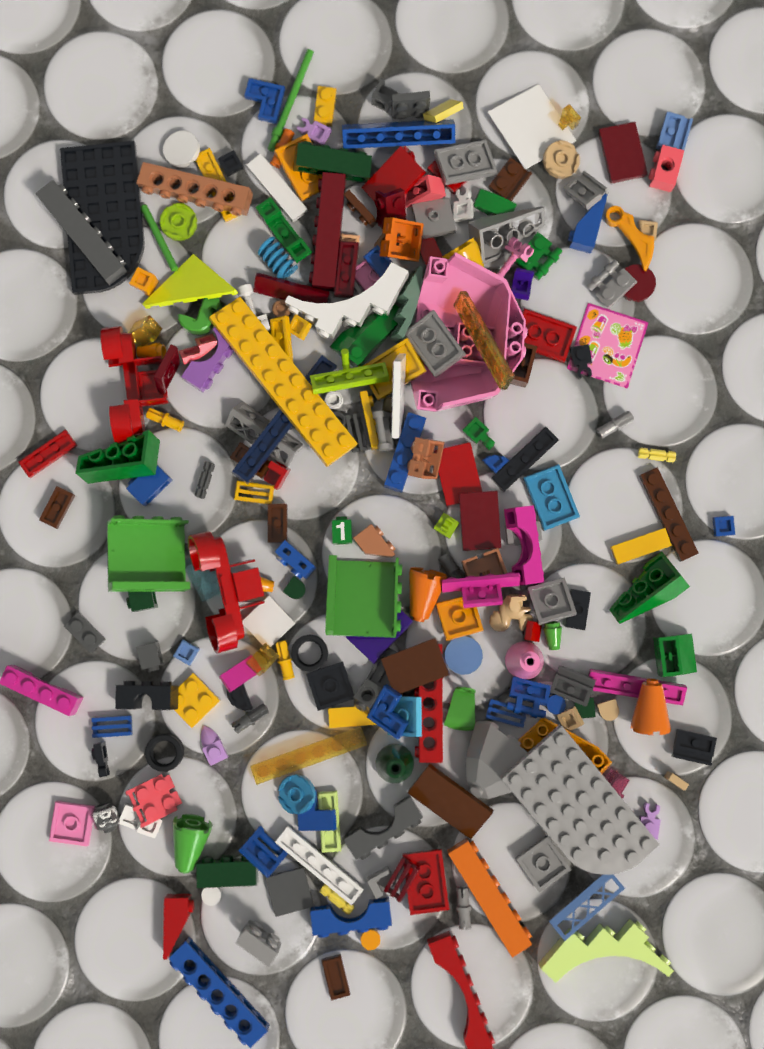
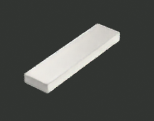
M261 153L246 164L249 171L293 223L308 212L305 205Z

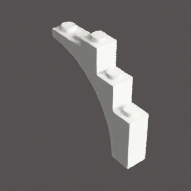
M391 262L385 273L373 286L350 299L334 303H312L301 301L288 295L285 304L291 313L295 315L300 313L311 323L316 321L315 327L320 336L326 339L328 337L334 339L344 319L352 327L356 325L361 327L371 308L378 315L382 316L385 314L388 316L409 277V272Z

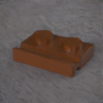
M510 157L488 189L499 196L513 201L531 177L532 172L527 171L521 164Z
M348 190L344 194L348 201L346 205L353 213L357 211L360 214L359 220L365 226L369 224L373 228L377 224L375 217Z

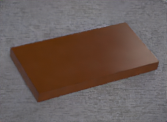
M430 763L407 792L469 839L473 838L494 811Z

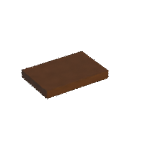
M436 638L381 659L391 687L400 694L450 675Z

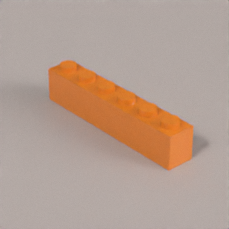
M465 838L448 849L447 852L513 958L532 945L530 941L532 935L526 926L522 928L519 923L522 919L516 909L511 910L508 904L511 901L506 893L503 892L501 894L498 886H500V883L495 875L490 876L487 869L490 867L485 859L478 857L477 852L479 849L474 841L469 842Z

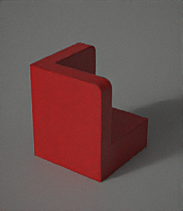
M271 460L264 480L274 485V489L278 490L283 485L291 469L276 460Z

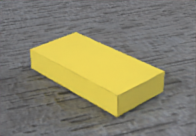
M450 99L423 113L424 120L437 123L462 110L463 102Z

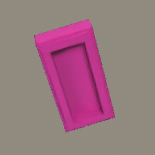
M250 655L221 674L219 678L230 693L262 672V669L254 657Z

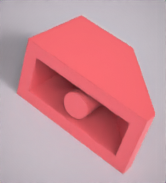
M432 175L422 177L405 194V206L412 207V204L438 200L445 197L443 179Z

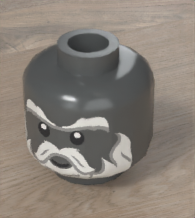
M104 802L95 806V810L91 814L95 829L104 831V833L114 831L116 829L115 826L120 822L116 805Z

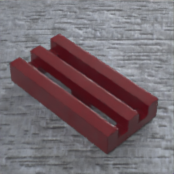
M403 857L383 891L390 893L392 898L395 897L396 901L401 902L420 868ZM404 864H407L394 889H392L391 887L393 886L395 880L401 872ZM410 868H412L413 871L400 894L397 893Z

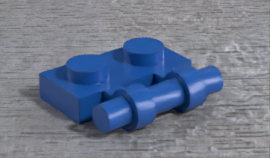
M513 676L508 697L516 698L515 703L507 702L506 709L512 710L516 714H528L532 718H545L546 711L540 710L539 706H547L551 686ZM523 700L532 702V707L522 705Z

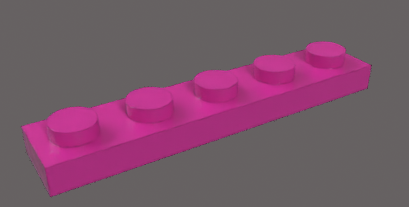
M594 669L589 671V677L597 680L593 691L638 698L642 682H646V679H648ZM658 680L663 685L666 703L683 706L687 686Z

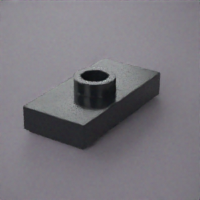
M571 589L570 595L577 613L575 616L566 618L565 627L585 630L591 592Z

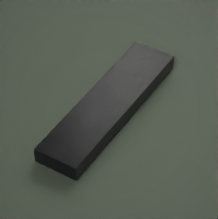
M545 427L504 465L491 480L505 492L559 439Z

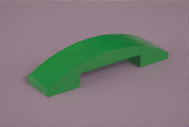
M271 197L255 207L275 238L296 263L312 253L304 240L298 236L283 216L281 210Z

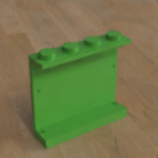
M117 515L107 521L108 592H185L190 590V582H186L184 526L189 523V520H182V517H171V520H163L161 516L152 517V519H144V516H133L132 519H125V516Z
M329 555L326 635L396 638V633L400 632L401 620H397V613H401V601H397L398 594L402 592V583L398 582V576H402V564H399V558H396V562L337 560V555Z

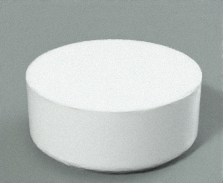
M331 391L325 395L324 402L331 410H337L343 405V396L338 391Z
M220 887L204 888L201 893L202 901L209 906L216 905L222 897Z

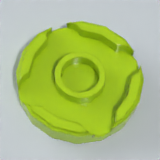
M174 203L166 207L160 215L161 229L172 240H186L197 229L198 221L196 214L186 204Z

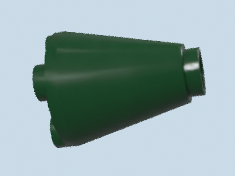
M388 744L383 747L375 761L379 776L390 783H401L407 780L414 768V758L411 752L405 746L399 744ZM392 765H399V770L392 771Z

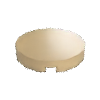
M559 140L546 148L543 154V164L545 170L551 176L565 179L577 171L580 165L579 153L577 154L574 145L567 141Z

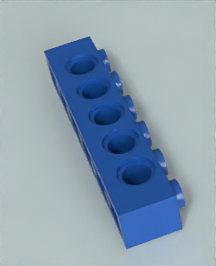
M190 937L171 953L168 959L172 968L176 971L179 970L184 975L185 982L195 987L198 996L202 1000H206L211 1005V1010L224 1019V1024L229 1030H234L237 1033L238 1039L243 1045L247 1044L251 1048L268 1032L270 1024ZM186 960H193L195 967H189L186 964ZM200 975L208 976L209 981H201ZM213 990H220L223 996H215ZM227 1005H234L236 1007V1011H229L227 1009ZM243 1019L248 1020L250 1025L243 1026L240 1021Z

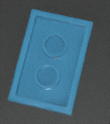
M559 464L523 478L543 531L580 517Z

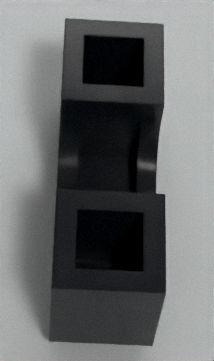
M123 681V685H116L115 709L142 708V699L145 695L151 698L152 710L178 709L179 685H172V682L167 681L160 682V685H153V681H141V685H135V681Z

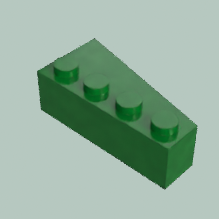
M147 430L138 437H128L125 442L119 444L115 442L106 449L102 450L99 448L78 456L75 474L87 484L156 475L160 440L150 430Z

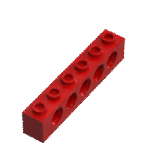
M438 644L442 652V644ZM442 678L435 680L434 685L429 689L423 685L415 688V696L421 697L422 737H415L419 738V746H415V758H419V763H443ZM427 697H431L434 700L431 708L423 706V701ZM426 717L434 719L432 727L427 728L423 725ZM426 737L434 739V744L431 747L423 745Z

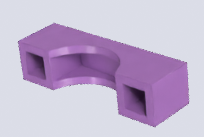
M215 327L213 331L218 338V347L215 354L206 361H191L181 376L185 382L201 392L211 387L213 377L216 373L219 374L224 366L223 362L226 358H230L234 352Z

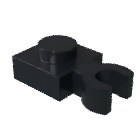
M589 344L570 347L572 367L578 366L577 378H582V371H585L587 377L590 378L592 371L587 366L592 364Z
M106 742L93 744L91 753L93 760H96V764H98L99 778L110 775L107 763Z

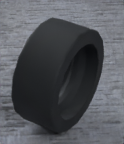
M301 636L292 646V661L296 667L303 671L318 670L327 661V645L318 636ZM309 641L315 642L321 649L320 659L311 665L303 663L298 655L300 646Z
M168 733L153 737L145 748L147 763L152 769L159 772H167L176 768L184 757L182 742L177 736ZM161 741H169L175 746L176 756L171 763L161 764L157 762L153 755L156 744Z

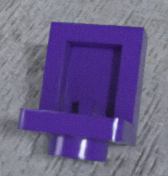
M520 268L515 269L511 287L515 298L529 300L534 271Z

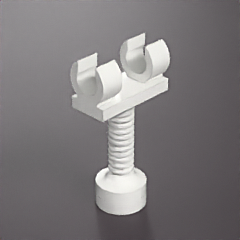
M245 284L237 288L239 296L244 298L247 306L267 331L271 330L267 315L257 316L251 298L253 293L252 285Z

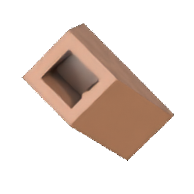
M370 524L353 538L365 555L389 558L395 556L393 552L396 550L390 541H384L381 537L384 534L378 526L373 527Z

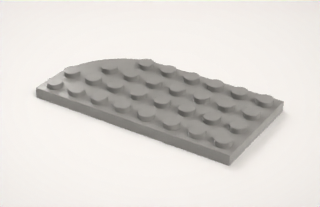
M560 724L500 777L563 854L575 866L587 872L611 875L627 871L638 865L660 845Z

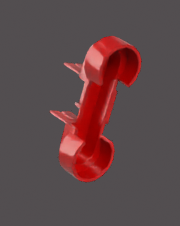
M122 326L101 328L100 331L104 360H109V367L123 366L127 400H123L124 405L109 406L114 442L118 444L127 441L128 437H137V435L143 434L145 431L143 406L169 403L167 391L164 394L157 391L154 379L157 370L138 372V366L161 363L162 357L155 356L137 359L133 334L131 332L124 333Z
M210 531L189 535L188 549L194 571H216L224 608L218 609L219 614L205 617L207 633L212 648L216 653L236 649L238 640L244 638V627L240 609L265 603V601H255L239 605L238 602L265 595L258 567L231 573L230 567L255 562V559L229 564L225 544L220 536L213 537Z

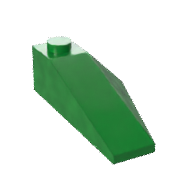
M394 304L388 316L374 313L365 318L361 327L356 325L355 327L348 328L330 345V348L339 356H341L342 349H348L350 365L354 368L363 366L398 325L393 320V317L399 307Z
M663 552L645 564L641 575L633 579V585L627 592H623L609 609L619 624L676 598L690 587Z

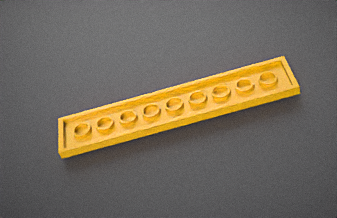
M238 297L209 317L211 323L326 467L357 446L358 443L319 394H313L311 384L241 297Z

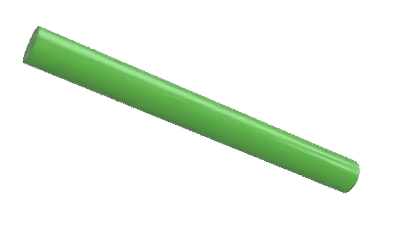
M142 205V213L171 271L178 270V266L148 206Z

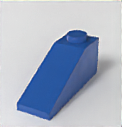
M604 194L602 199L577 223L575 229L570 230L568 241L571 243L569 248L591 254L595 246L608 195Z

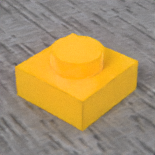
M294 315L290 323V332L296 337L305 340L313 324L299 315Z

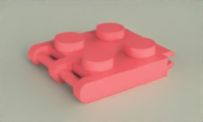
M160 774L125 791L134 806L132 808L133 811H136L141 828L177 811L176 806L182 804L177 791L172 793L169 791L175 787L170 775L163 777ZM133 792L135 793V796H136V798H137V800H138V802H139V805H137V803H136V801H135V798H134V796H133V794H132ZM139 809H142L143 814H144V816H145V818H146L147 821H144L143 816H142V814H141V812H140Z

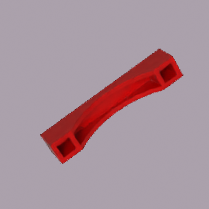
M450 931L427 939L435 964L444 968L453 976L465 996L467 1019L463 1037L467 1049H493L492 1044L495 1043L492 1032H487L485 1027L488 1021L485 1013H480L478 1005H481L477 992L473 994L470 986L474 984L470 974H465L463 967L466 966L463 955H458L456 950L459 947L456 936H451Z

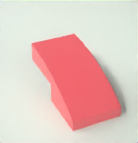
M213 333L196 338V346L179 351L184 365L203 357L218 344Z

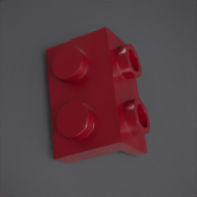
M399 188L385 194L381 191L375 192L376 221L379 227L383 229L384 217L406 220L405 192L403 189Z

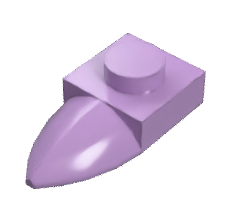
M205 725L202 726V750L209 765L212 766L229 756L219 736L211 728Z

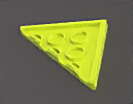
M192 254L142 305L149 309L151 306L159 305L162 307L182 301L187 303L198 301V299L202 298L213 299L227 294L236 295L238 292L197 256Z

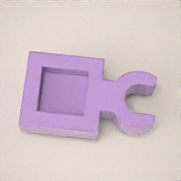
M302 118V122L306 126L304 128L297 126L299 133L307 134L311 142L319 146L324 145L332 132L331 128L317 121H314L311 125L308 119Z
M645 802L643 808L646 815H640L639 820L652 836L658 840L661 820L655 817L660 812V806L655 804V809L649 811V803Z

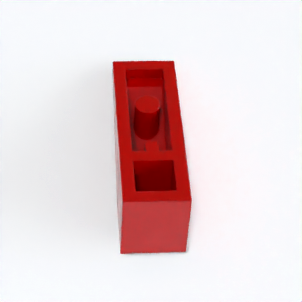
M167 894L164 898L163 960H167L191 912H194V900H191V894Z

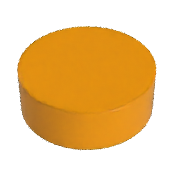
M371 928L369 931L362 933V946L367 950L376 949L380 944L379 932Z

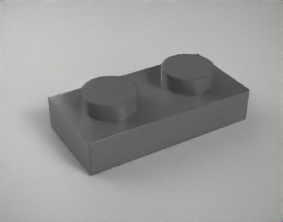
M79 612L64 625L90 653H93L106 640Z

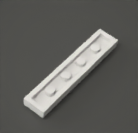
M289 826L285 828L275 841L277 845L350 905L355 902L364 890L360 884Z

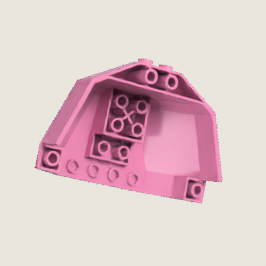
M456 252L450 259L430 256L415 311V323L434 309L466 353L463 358L437 378L433 376L421 359L427 372L410 382L416 409L437 412L488 400L498 395L525 357L526 347L524 346V339L527 336V327H525L526 320L505 278Z

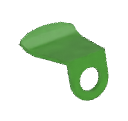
M456 687L454 689L444 723L445 726L462 731L474 730L476 690L467 687Z

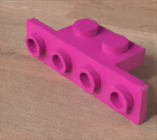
M508 572L502 575L488 574L479 577L467 576L457 579L451 577L442 580V592L461 591L463 608L503 605L501 587L519 586L520 573Z

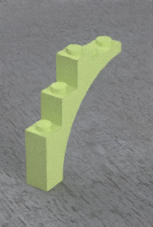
M631 919L627 921L617 934L608 925L604 928L599 923L586 939L578 930L566 941L561 937L538 963L541 970L555 983L568 971L581 963L607 956H622L641 960L656 967L668 977L674 972L669 966L671 962L663 954L659 957L654 952L656 948L649 941H646L649 938L645 933L646 928L640 922L634 923ZM568 928V930L564 934L566 935L568 932L571 931V929Z

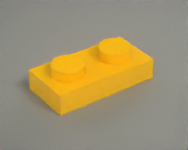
M318 86L314 121L325 126H332L336 88Z

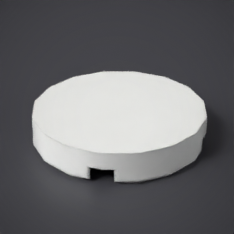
M184 130L171 134L163 146L165 159L173 167L177 168L191 165L190 163L193 160L195 161L200 153V144L197 138L191 132Z

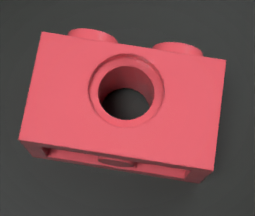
M662 145L660 150L655 152L653 158L655 167L651 168L648 177L651 180L649 187L667 192L673 190L676 185L684 150ZM661 166H666L668 171L663 170Z

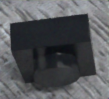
M234 150L218 158L227 177L244 169Z

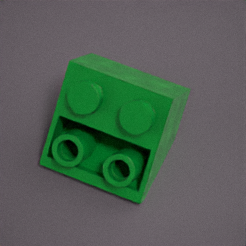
M692 634L653 638L658 676L668 677L697 672Z

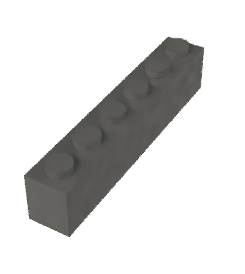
M52 180L35 194L110 286L127 273L124 268L126 263L120 255L115 256L112 253L115 249L108 241L104 242L100 238L103 235L96 226L94 228L91 227L89 224L91 220L86 213L83 212L81 214L78 211L80 206L73 198L69 200L66 196L68 191L62 184L57 185Z

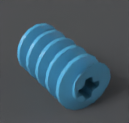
M270 237L261 245L258 255L263 257V261L267 263L269 268H272L273 274H277V278L285 279L298 269V265L292 267L291 265L294 260L287 261L289 254L282 255L284 248L277 249L280 243L276 242L273 244L275 237Z

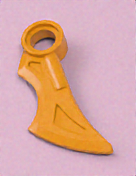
M609 207L605 214L606 224L611 227L618 226L636 250L643 271H647L653 255L654 236L640 232L634 223L633 215L624 212L621 207ZM615 212L619 214L620 218L612 220L609 215Z

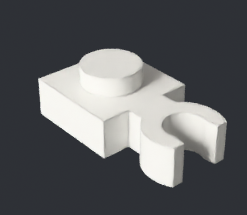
M466 188V193L462 195L458 189L456 196L459 201L454 202L453 205L454 221L472 220L474 202L470 199L472 193L469 188Z

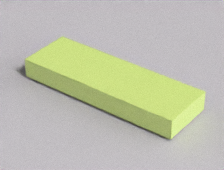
M338 791L318 792L319 810L335 809L337 830L320 831L322 853L341 851Z

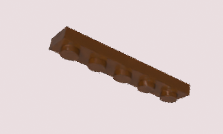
M658 467L639 475L663 528H666L679 561H684L699 554Z

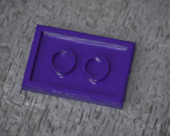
M401 610V613H397V620H401L400 632L396 633V638L346 636V638L375 664L414 621Z

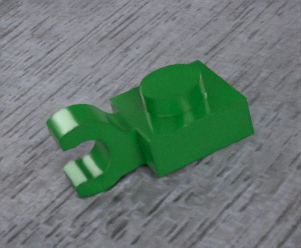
M476 417L462 430L475 444L481 441L488 450L495 445V442L486 435L489 429Z

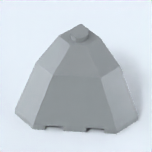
M477 721L475 723L466 755V781L471 793L477 798L490 799L511 793L512 791L500 777L528 753L520 747L521 743L510 734L506 736L499 731V726L493 721Z

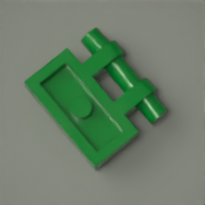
M537 232L528 243L534 249L532 256L527 258V262L517 258L514 263L525 270L531 271L535 269L537 272L534 274V278L540 280L542 276L549 272L550 266L559 260L562 250L556 247L553 252L550 251L549 248L552 242ZM542 256H545L547 260L540 264L538 261Z

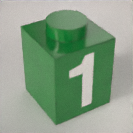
M346 516L336 517V520H332L333 545L352 544V522L347 520Z

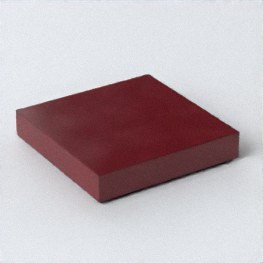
M172 344L154 375L157 391L162 394L166 393L181 364L178 348Z

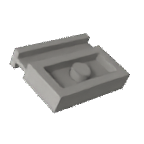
M583 171V175L577 176L563 188L566 194L588 210L600 201L604 194L607 195L609 192L607 187L586 171Z

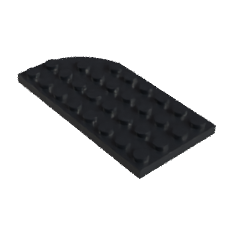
M135 141L60 148L63 186L68 191L66 196L69 200L73 198L80 206L78 211L81 214L83 212L86 213L91 220L89 223L91 227L94 228L96 226L103 235L100 238L104 242L108 241L115 249L112 253L115 256L120 255L126 263L124 268L127 273L109 286L67 234L72 293L74 295L105 292L117 287L132 275L141 261L145 247L140 187L137 184L139 173Z

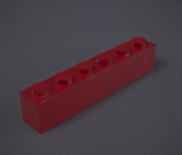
M323 172L322 178H319L318 190H321V196L317 197L316 202L319 216H315L314 226L318 228L317 234L313 235V246H316L315 253L311 255V264L314 265V270L310 272L309 283H312L313 288L335 291L346 186L345 174Z

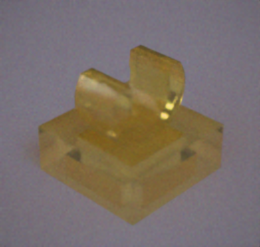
M570 104L563 108L561 119L559 120L560 123H558L562 130L567 126L572 130L575 129L581 120L580 115Z

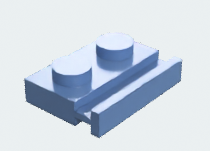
M667 111L656 149L660 150L662 145L685 150L693 118L688 119L685 116Z

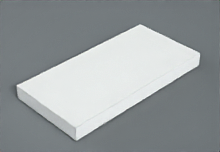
M399 353L393 362L392 438H399L404 426L406 354Z

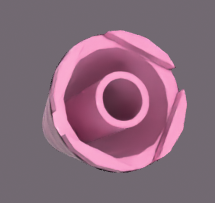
M521 641L513 644L507 650L505 664L512 676L529 680L540 673L544 664V658L541 650L535 644Z

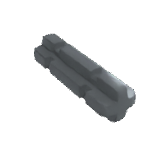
M211 462L204 463V471L201 472L197 485L198 489L196 488L195 492L197 498L205 499L206 489H208L212 477L211 472L215 468V465Z

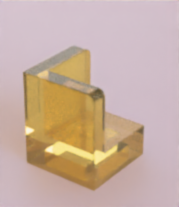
M149 315L135 322L129 333L133 334L134 342L141 347L155 341L162 328Z
M265 643L246 664L260 677L277 660L279 655Z

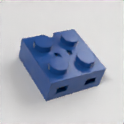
M285 540L275 551L278 554L276 559L284 566L289 564L293 567L291 572L299 579L302 577L307 579L316 569L309 560ZM288 550L291 552L289 556L286 554ZM303 563L307 566L305 569L301 567Z

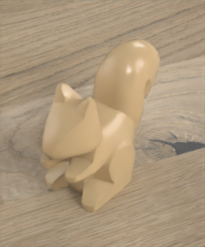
M525 594L506 595L503 605L499 607V611H494L493 615L490 616L489 623L492 629L499 632L505 631L509 628L511 619L518 620L519 629L524 631L527 621L533 620L532 615L526 613L531 611L530 607L523 606V601L527 599V596Z

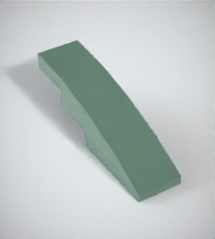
M421 265L412 270L396 300L401 304L393 317V320L398 325L390 337L395 343L404 338L412 322L422 285L423 267Z

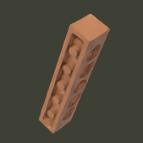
M145 162L142 163L137 179L138 186L145 194L152 195L155 193L165 199H170V197L176 198L179 202H192L202 208L209 206L219 212H223V210L229 211L235 216H241V214L247 216L253 197L250 187ZM163 180L160 184L156 185L157 181ZM180 184L177 189H173L175 185ZM198 188L197 192L191 193L193 189ZM211 193H216L214 197H209ZM229 197H234L232 201L226 202Z

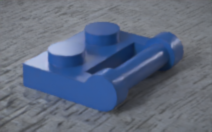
M260 825L238 851L268 878L288 853L277 845ZM259 837V838H260L266 845H268L278 856L276 857V856H275L263 843H261L257 838Z

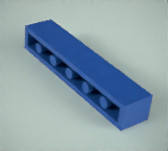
M448 119L437 123L430 121L345 124L342 125L343 148L454 144L455 122L453 119Z

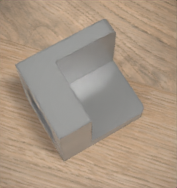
M388 866L367 877V882L376 899L383 896V890L392 876Z

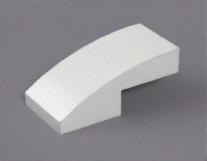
M125 803L119 815V824L135 829L136 832L155 838L163 819H159L141 828L138 815L132 809L134 806ZM139 809L140 812H141V814H142V816H143L144 821H147L146 818H145V816H144V814H143L142 809Z

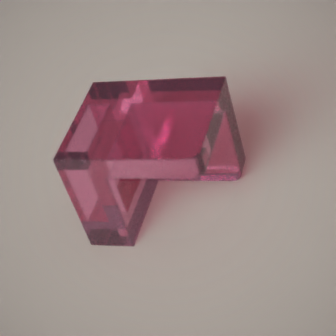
M611 769L606 780L623 799L625 795L622 792L630 780Z

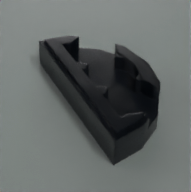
M244 684L230 693L226 690L228 700L233 706L244 711L253 709Z

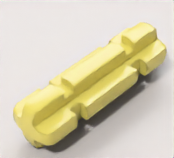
M641 447L638 450V458L674 462L676 452H666L665 450L658 449L648 450V448Z
M326 884L321 887L320 893L323 896H327L328 900L339 909L342 908L346 915L352 913L354 910L353 904L350 905Z

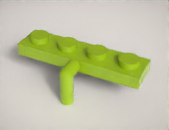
M346 348L341 350L343 370L310 375L313 394L389 381L385 362L351 368L349 350Z

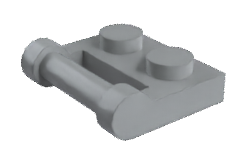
M385 411L373 412L372 415L376 422L379 439L378 451L395 452L398 438L391 437L392 413Z

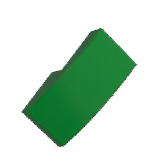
M483 189L479 190L474 202V208L487 215L514 212L517 205L502 196Z

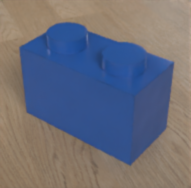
M157 465L156 475L132 478L128 482L129 486L126 489L146 507L173 480Z

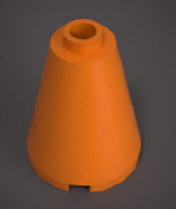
M421 567L410 568V616L413 617V620L424 622L425 619H429L442 592V580L447 579L446 574L432 569L429 571L423 570Z
M649 678L646 679V682H642L630 727L636 733L653 735V732L660 731V735H665L671 732L663 685L658 682V679Z

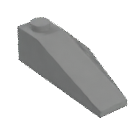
M540 206L492 215L469 222V239L474 238L477 241L483 264L501 258L503 253L507 251L504 247L508 246V242L512 237L520 241L524 237L528 238L545 225L544 207Z

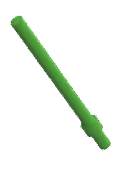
M311 49L306 51L277 126L272 130V138L267 148L271 152H274L275 146L283 134V128L314 54Z

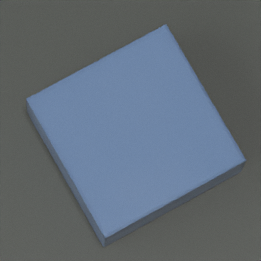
M182 639L173 657L191 666L200 648Z

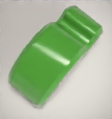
M203 298L197 319L178 314V320L183 329L190 334H207L214 326L209 317L213 315V312L222 309V304L219 298Z

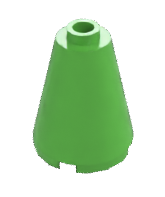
M183 814L182 818L177 819L176 816L173 819L175 867L179 872L189 873L195 869L212 830L213 824L210 820L207 823L204 821V817L192 814Z

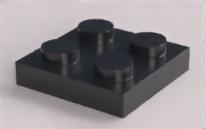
M343 661L306 674L318 711L353 699L354 693Z

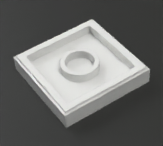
M270 596L264 600L265 603L259 604L242 621L243 625L267 650L296 624Z

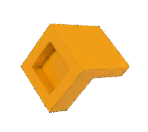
M137 267L129 284L143 291L149 297L154 292L159 281L154 274Z

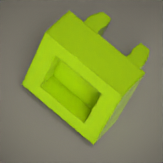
M443 513L433 529L450 539L460 522Z

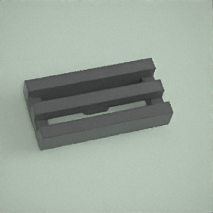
M364 412L345 415L348 432L352 437L350 420H354L359 448L354 447L352 452L370 450L371 445ZM360 417L367 445L364 447L357 420Z

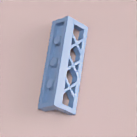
M614 874L602 875L549 922L563 940L566 941L620 894L625 887ZM612 879L619 889L614 893H605V884ZM603 886L602 892H597ZM593 894H602V904L590 906V897ZM604 895H611L604 901ZM586 900H588L587 905H582ZM578 907L587 908V917L583 920L575 919V910ZM589 908H595V910L589 914ZM563 920L572 921V930L565 935L558 925ZM574 921L580 922L574 927Z

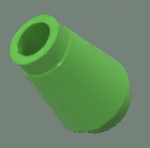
M560 622L545 623L543 630L549 650H559L562 633Z

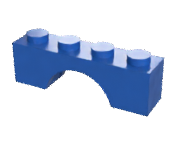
M408 412L384 484L385 488L400 493L403 492L408 477V462L413 458L411 446L413 441H415V437H421L426 422L425 417Z
M389 897L370 899L366 910L354 918L340 916L334 911L331 904L314 906L310 909L313 936L317 935L319 938L328 937L330 933L346 935L349 934V931L355 930L358 933H364L371 928L386 930L388 926H392Z

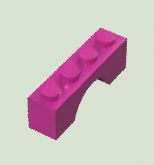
M534 505L504 509L506 529L513 531L521 543V556L518 562L512 566L513 573H520L519 585L544 582Z
M7 665L0 679L1 685L67 716L76 714L84 698L68 689L49 684L16 665Z

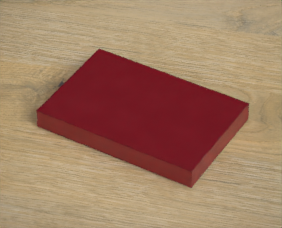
M636 122L599 129L598 133L610 184L647 177L648 172Z
M498 491L459 493L462 550L501 548Z

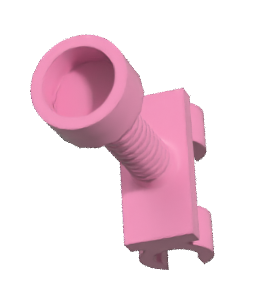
M512 237L508 242V246L504 247L511 255L500 271L495 274L504 278L517 258L527 262V258L532 256L534 249L527 243L522 245V242L518 241L519 239Z

